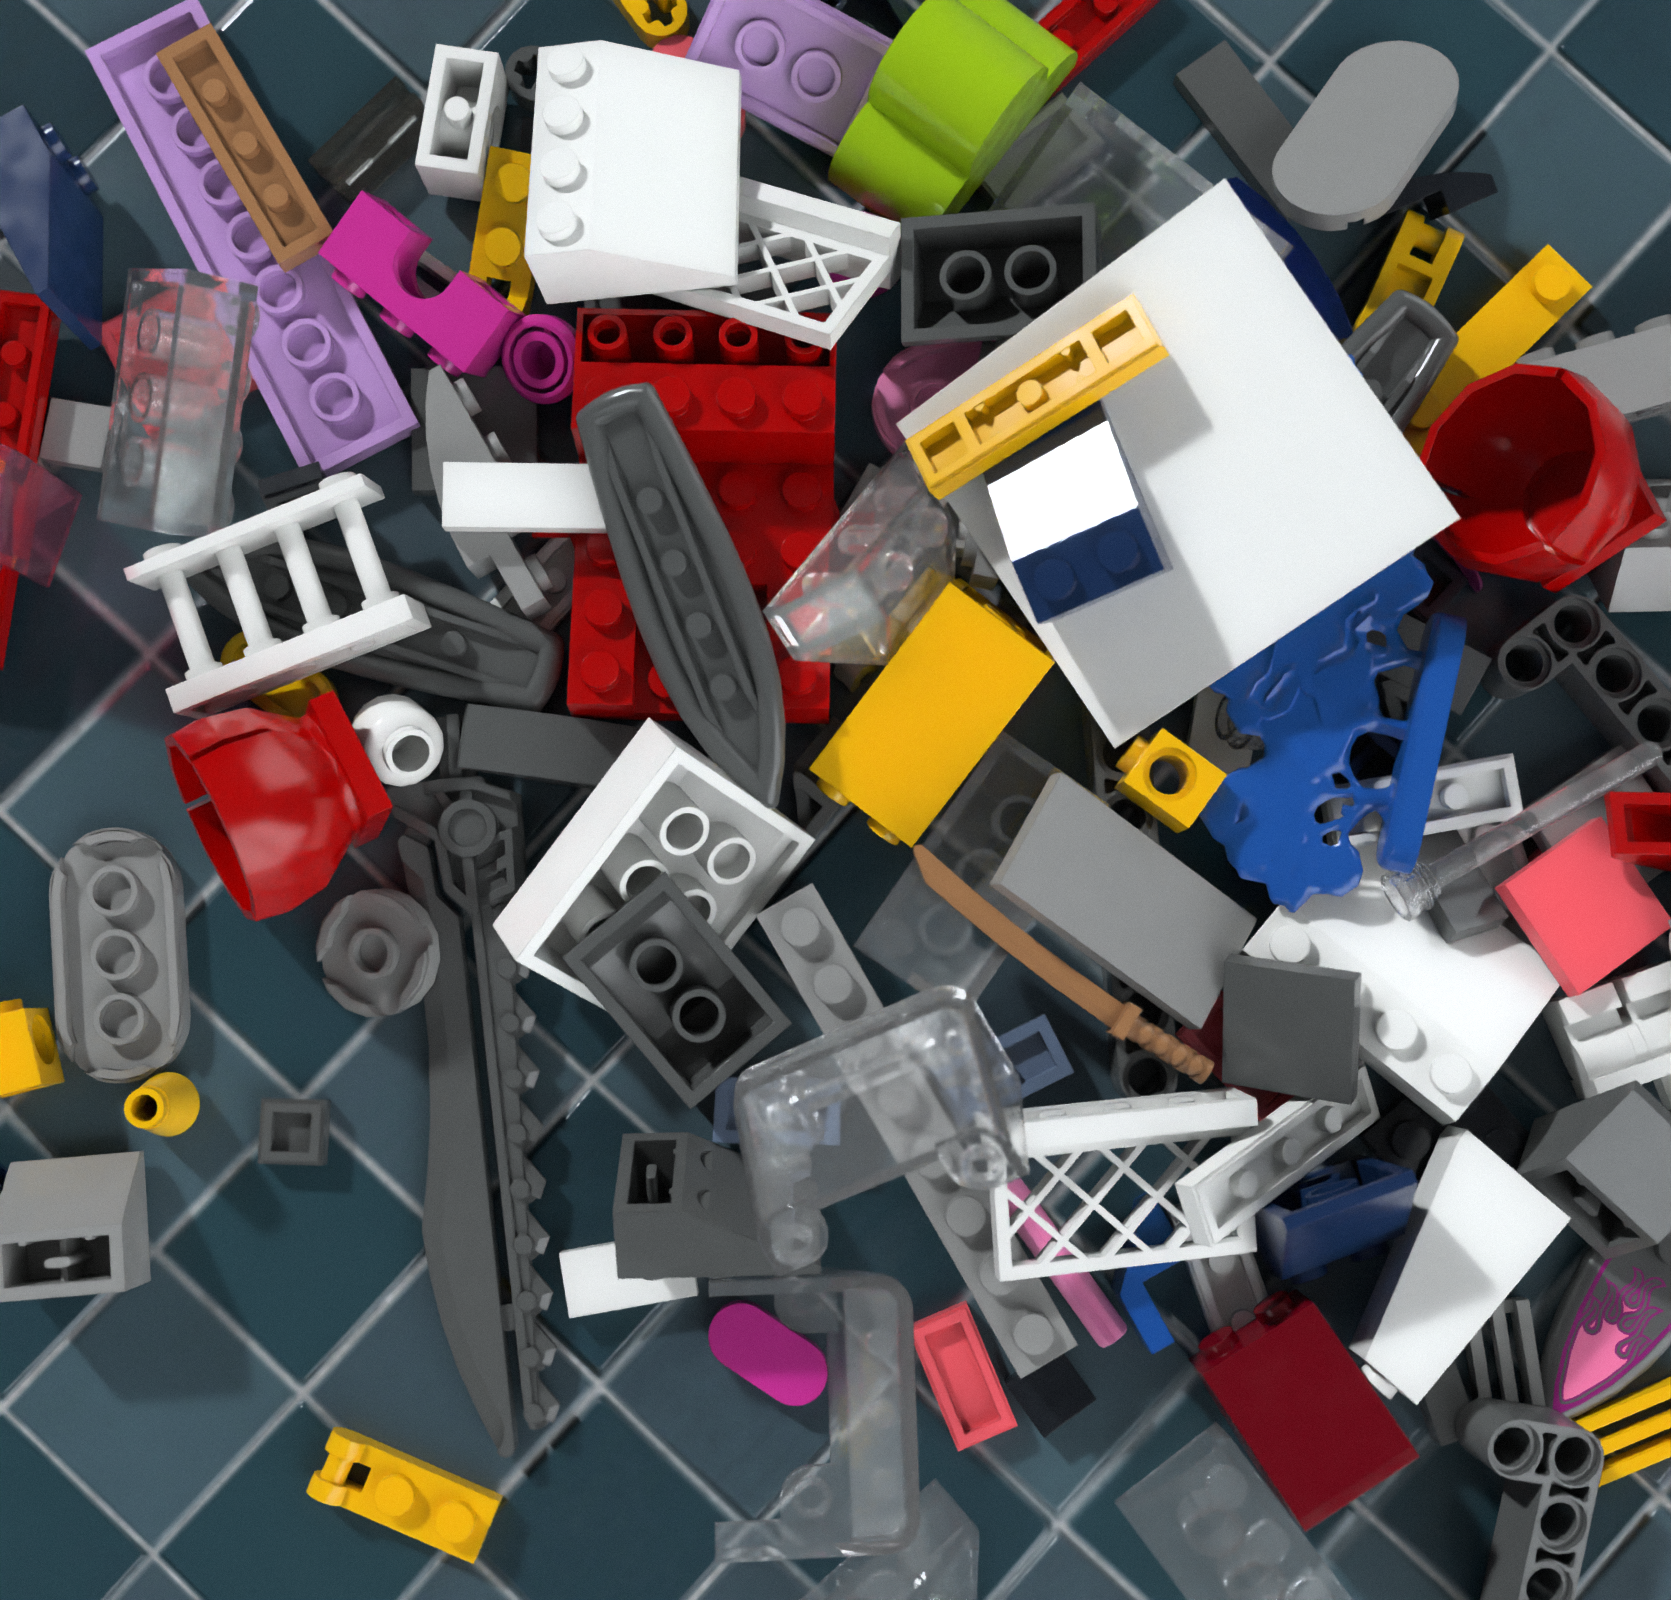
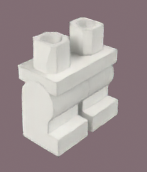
M1671 960L1649 964L1601 981L1580 995L1568 997L1564 994L1548 1001L1541 1012L1569 1074L1574 1079L1571 1082L1578 1099L1593 1097L1634 1080H1637L1641 1085L1653 1081L1662 1105L1671 1110Z

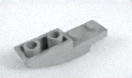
M438 365L429 370L425 412L430 470L442 510L443 462L512 463L494 431L484 437L472 417L480 413L482 409L464 378L462 377L452 383L441 365ZM450 531L451 537L467 568L477 579L498 569L519 607L531 621L553 609L544 591L554 586L535 553L524 558L512 538L521 532Z

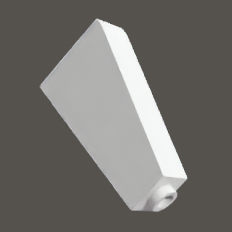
M1448 1125L1440 1134L1415 1192L1405 1234L1396 1237L1349 1346V1349L1365 1362L1360 1370L1368 1382L1389 1400L1398 1391L1417 1405L1571 1219L1467 1129Z

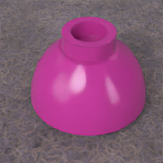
M548 314L528 315L512 325L503 342L502 364L509 383L517 393L525 399L538 404L556 403L573 393L576 329L566 321Z

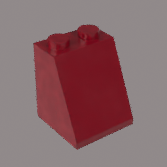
M1294 1289L1290 1293L1279 1291L1264 1298L1253 1309L1256 1318L1237 1331H1234L1231 1326H1226L1206 1336L1198 1346L1200 1351L1188 1358L1269 1490L1306 1532L1420 1456L1314 1302L1297 1289Z

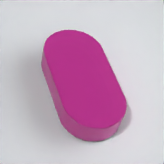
M748 1300L729 1302L722 1306L714 1315L709 1327L708 1340L713 1355L723 1365L785 1405H805L815 1400L821 1394L827 1382L828 1365L822 1349L811 1339L757 1303Z

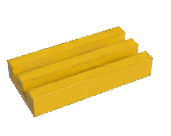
M1671 1376L1593 1408L1571 1420L1592 1432L1671 1399ZM1671 1409L1627 1425L1616 1432L1599 1438L1604 1455L1671 1428ZM1671 1433L1604 1460L1599 1487L1670 1458Z

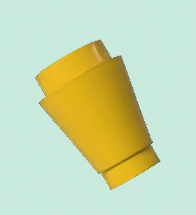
M163 1072L149 1078L127 1097L124 1104V1113L127 1120L133 1126L158 1136L171 1137L185 1132L195 1122L200 1109V1098L195 1085L187 1077L175 1072ZM154 1101L157 1103V1112L154 1110Z

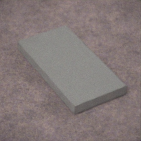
M1062 772L1050 775L989 884L1188 1029H1202L1224 986V961L1230 954H1240L1257 921L1256 917Z

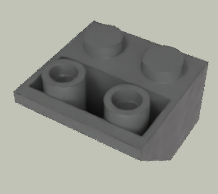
M1637 1080L1535 1118L1517 1173L1568 1215L1571 1219L1567 1225L1606 1260L1656 1245L1671 1231V1112Z

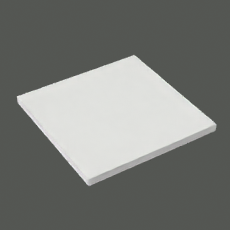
M1226 179L1220 181L896 423L905 439H908L1134 293L1170 355L1102 397V400L1174 569L1054 622L1037 624L1011 562L983 473L945 497L1114 748L1120 746L1460 519L1455 509Z

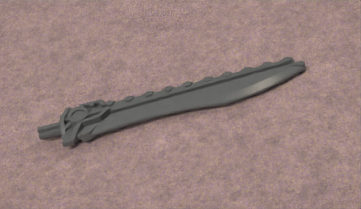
M451 714L446 715V717H437V723L443 732L444 750L439 762L440 779L418 782L403 788L389 786L386 793L393 805L392 813L394 818L408 825L404 834L397 840L400 858L404 864L408 895L428 912L438 933L440 963L435 982L424 996L429 1042L430 1131L422 1234L428 1270L441 1323L458 1371L484 1426L498 1449L497 1453L503 1458H508L516 1451L519 1439L507 1331H516L524 1406L523 1415L528 1422L529 1429L538 1430L545 1427L549 1422L554 1423L561 1404L539 1378V1371L543 1370L546 1365L549 1367L552 1365L557 1346L536 1322V1315L543 1309L548 1310L554 1290L532 1266L534 1258L539 1254H545L551 1235L529 1211V1204L536 1198L541 1199L547 1179L526 1156L525 1150L533 1143H538L544 1126L522 1100V1093L526 1092L530 1087L535 1088L540 1073L537 1065L519 1046V1039L526 1033L531 1034L537 1015L516 992L515 984L519 983L523 978L528 979L531 969L515 961L492 925L527 879L523 800L521 794L494 786L489 780L478 776V771L456 768L464 715ZM432 839L435 841L444 892L467 911L472 918L512 1302L504 1303L464 921L463 916L441 897L434 850L429 847Z

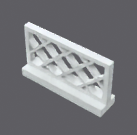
M740 176L738 264L760 260L763 269L738 274L737 285L654 293L653 295L727 318H735L743 323L831 350L876 289L882 287L890 290L901 276L900 222ZM772 256H779L793 262L775 266ZM828 273H836L852 279L833 283ZM816 277L820 284L818 287L788 293L785 286L786 283ZM772 287L777 297L755 302L742 298L740 294ZM830 305L833 311L824 323L798 314L800 311Z
M1234 1087L979 1113L981 1140L987 1144L995 1277L1000 1282L1257 1252L1255 1214L1236 1228V1236L1224 1237L1214 1246L1207 1247L1195 1244L1193 1240L1185 1241L1191 1234L1186 1217L1163 1197L1187 1167L1193 1171L1199 1166L1193 1159L1211 1138L1231 1136L1232 1142L1249 1130L1250 1126L1258 1125L1256 1098ZM1189 1141L1183 1150L1173 1142ZM1162 1144L1176 1158L1151 1187L1129 1166L1147 1145ZM1126 1147L1119 1157L1109 1150ZM1098 1150L1113 1164L1087 1194L1069 1179L1065 1172L1082 1152ZM1062 1154L1054 1165L1044 1157ZM1033 1157L1049 1171L1027 1198L1022 1201L1007 1188L1006 1160ZM1125 1174L1147 1194L1123 1223H1120L1099 1203L1119 1178ZM1060 1180L1083 1201L1057 1231L1034 1210ZM1008 1199L1018 1207L1010 1218ZM1159 1203L1180 1223L1163 1244L1147 1246L1133 1232L1156 1204ZM1095 1210L1117 1230L1100 1251L1082 1253L1068 1240L1091 1212ZM1030 1217L1047 1231L1052 1238L1035 1259L1012 1261L1011 1238L1026 1219ZM1128 1239L1137 1246L1120 1249ZM1063 1246L1072 1253L1071 1255L1056 1256Z

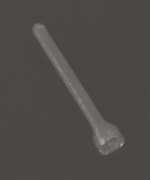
M1644 742L1427 866L1422 862H1418L1410 874L1393 871L1387 872L1381 876L1380 881L1389 903L1399 916L1406 921H1411L1433 908V900L1441 895L1440 888L1658 765L1663 758V750L1655 742Z

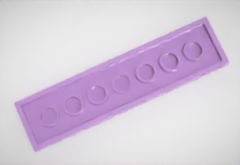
M185 0L85 50V53L298 466L302 467L319 461L324 473L329 477L412 435V430L421 425L355 297L331 277L336 267L318 254L286 273L282 270L158 59L157 52L211 23L199 0Z

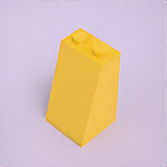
M958 578L949 582L810 766L809 770L820 777L816 782L817 787L836 803L847 806L851 801L871 816L866 822L867 825L887 842L897 845L902 840L912 848L1055 663V659L1039 637L972 586H969L963 579Z

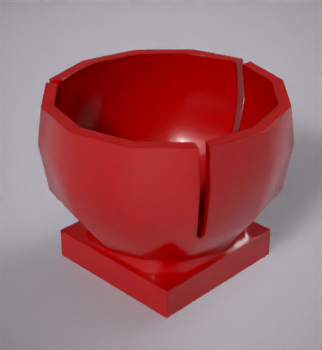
M1515 363L1468 384L1431 425L1420 456L1421 462L1437 485L1459 495L1456 496L1442 491L1460 519L1434 535L1449 554L1467 569L1535 582L1540 581L1543 588L1555 594L1667 521L1641 473L1632 425L1587 377L1561 367Z
M334 690L310 699L306 713L301 718L243 708L195 720L164 738L169 765L183 803L187 804L206 794L210 797L187 808L186 811L208 858L228 894L244 916L252 921H259L289 912L327 887L351 842L354 848H357L377 839L393 808Z

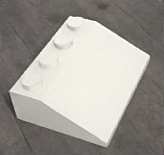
M603 40L539 47L524 257L547 304L737 285L742 78L739 70Z
M648 717L492 925L515 961L607 1011L562 959V956L664 871L669 875L730 950H732L755 920L756 915L765 907L816 839L776 808L768 809L763 806L757 799L736 784L721 767Z
M1377 844L1358 847L1356 849L1359 851L1363 867L1358 887L1342 897L1329 894H1313L1295 913L1289 912L1285 906L1279 905L1242 949L1240 955L1361 972L1359 1058L1364 1060L1368 1066L1440 1124L1447 1125L1456 1122L1499 1070L1560 985L1538 952L1503 925L1489 931L1446 943L1407 875L1385 870L1379 866L1376 860Z

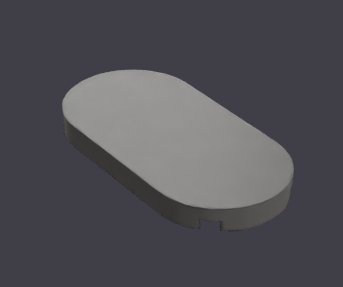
M1386 41L1372 44L1357 50L1342 61L1274 158L1272 166L1273 194L1275 193L1279 198L1278 206L1284 214L1300 225L1322 231L1346 230L1348 222H1356L1364 218L1363 225L1384 215L1395 203L1454 115L1459 91V77L1451 61L1442 53L1429 46L1409 41Z
M103 828L85 834L72 844L75 846L68 851L65 858H60L50 879L49 909L55 1025L62 1050L71 1062L75 1061L81 1069L86 1071L84 1073L106 1083H130L148 1079L167 1068L181 1052L190 1030L191 1009L184 888L181 871L175 858L157 839L145 833L127 828Z

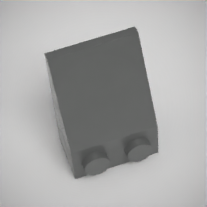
M665 871L562 956V959L690 1110L792 1024Z

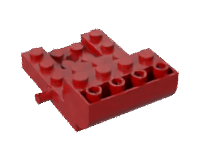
M577 308L571 430L579 456V464L588 463L576 422L577 413L588 403L609 390L637 383L652 384L713 499L755 592L770 634L781 678L786 723L829 724L832 564L839 550V544H874V546H877L878 518H840V512L834 500L837 342L829 350L743 323L735 318H727L704 310ZM798 312L801 316L823 323L831 314ZM532 532L533 539L570 538L575 551L567 706L571 716L583 719L647 720L649 717L657 721H683L664 688L642 639L622 583L608 534Z

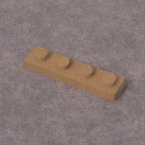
M209 23L157 52L158 59L282 270L286 273L318 255L319 250L331 235L333 229L212 24Z

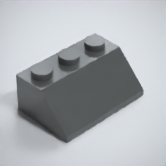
M1095 202L901 218V343L903 347L1010 339L1102 270V235Z

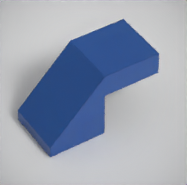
M1146 1192L1134 1199L1131 1212L1147 1194ZM1157 1203L1133 1234L1149 1246L1163 1244L1174 1230L1159 1203ZM1128 1239L1121 1249L1137 1246ZM1180 1261L1115 1268L1110 1287L1142 1345L1152 1355L1175 1341L1143 1282Z

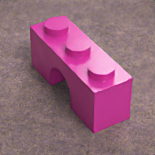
M361 190L318 252V254L336 267L331 277L358 298L363 299L366 294H369L384 308L379 316L393 329L408 338H411L416 333L430 344L432 348L427 354L428 357L437 365H441L446 372L459 378L462 372L485 378L502 355V346L508 331L515 322L527 315L484 280L459 270L452 282L442 293L432 298H426L418 286L416 269L420 257L433 239L386 200Z

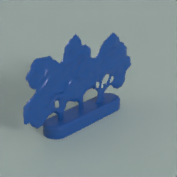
M1414 549L1209 686L1215 693L1223 694L1227 698L1226 713L1240 734L1260 736L1264 744V757L1246 768H1238L1229 773L1199 816L1212 838L1225 846L1227 860L1237 870L1240 878L1266 884L1269 898L1273 904L1285 906L1289 912L1295 913L1313 894H1329L1342 897L1359 886L1363 867L1359 851L1350 843L1348 834L1363 817L1375 811L1382 817L1376 851V860L1379 866L1385 870L1409 875L1416 864L1464 649L1467 619L1462 616L1436 612L1427 621L1419 651L1407 648L1397 631L1404 614L1417 607L1428 597L1434 583L1426 571L1425 564L1413 556ZM1371 630L1380 631L1386 636L1387 647L1368 642L1366 633ZM1402 666L1415 669L1404 721L1383 717L1379 709L1380 700L1374 683L1378 672ZM1366 732L1400 739L1390 785L1386 788L1362 787L1351 770L1349 758L1352 745L1357 737ZM1341 773L1349 780L1350 788H1336L1333 774ZM1332 798L1353 799V806L1342 805L1341 814L1344 817L1322 824L1316 822L1314 813L1317 807ZM1333 830L1342 832L1338 844L1330 846L1323 843V835Z

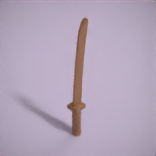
M923 845L913 847V854L924 882L996 944L1049 985L1107 1025L1108 1028L1105 1032L1122 1041L1127 1038L1132 1042H1136L1139 1044L1138 1046L1149 1053L1156 1054L1157 1058L1167 1064H1171L1176 1070L1189 1075L1188 1077L1199 1084L1205 1082L1214 1067L1213 1061L1204 1055L1197 1054V1051L1188 1045L1181 1044L1180 1040L1164 1033V1030L1153 1023H1148V1020L1139 1015L1142 1009L1126 1001L1121 1003L1067 965L976 893Z

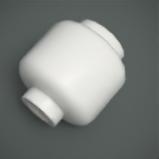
M396 694L378 696L364 704L354 716L352 727L381 782L400 787L416 784L428 777L439 764L444 750L443 732L436 719L410 697Z

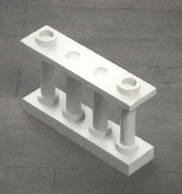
M354 472L334 474L319 483L320 490L186 544L167 543L153 547L143 554L144 561L124 568L127 581L154 591L162 589L190 670L184 674L186 681L165 689L173 713L196 719L205 718L432 627L424 604L405 594L399 595V592L391 591L361 509L385 498L381 486L361 473L357 475ZM335 518L338 519L366 600L361 603L362 611L340 619L339 615H332L302 532ZM277 541L307 621L302 627L304 634L284 642L272 636L244 557L245 554ZM220 565L248 644V647L243 650L244 658L224 666L222 662H215L186 581V578Z

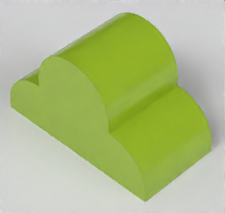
M925 0L899 31L881 60L869 88L868 101L848 128L833 156L829 167L828 180L872 213L882 218L900 222V228L901 218L958 214L1076 65L1078 53L1007 0Z

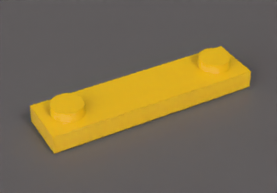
M1549 244L1457 332L1459 337L1457 346L1403 432V436L1418 457L1422 453L1431 425L1468 384L1513 365L1517 359L1534 345L1592 288Z
M1133 293L906 439V445L929 492L935 498L941 500L1170 354L1141 303Z

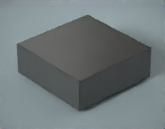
M261 1098L257 1164L326 1165L328 1162L331 1100Z

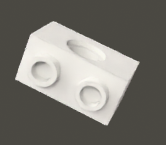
M436 44L415 160V166L429 194L481 202L490 146H500L509 94L507 76L499 53Z

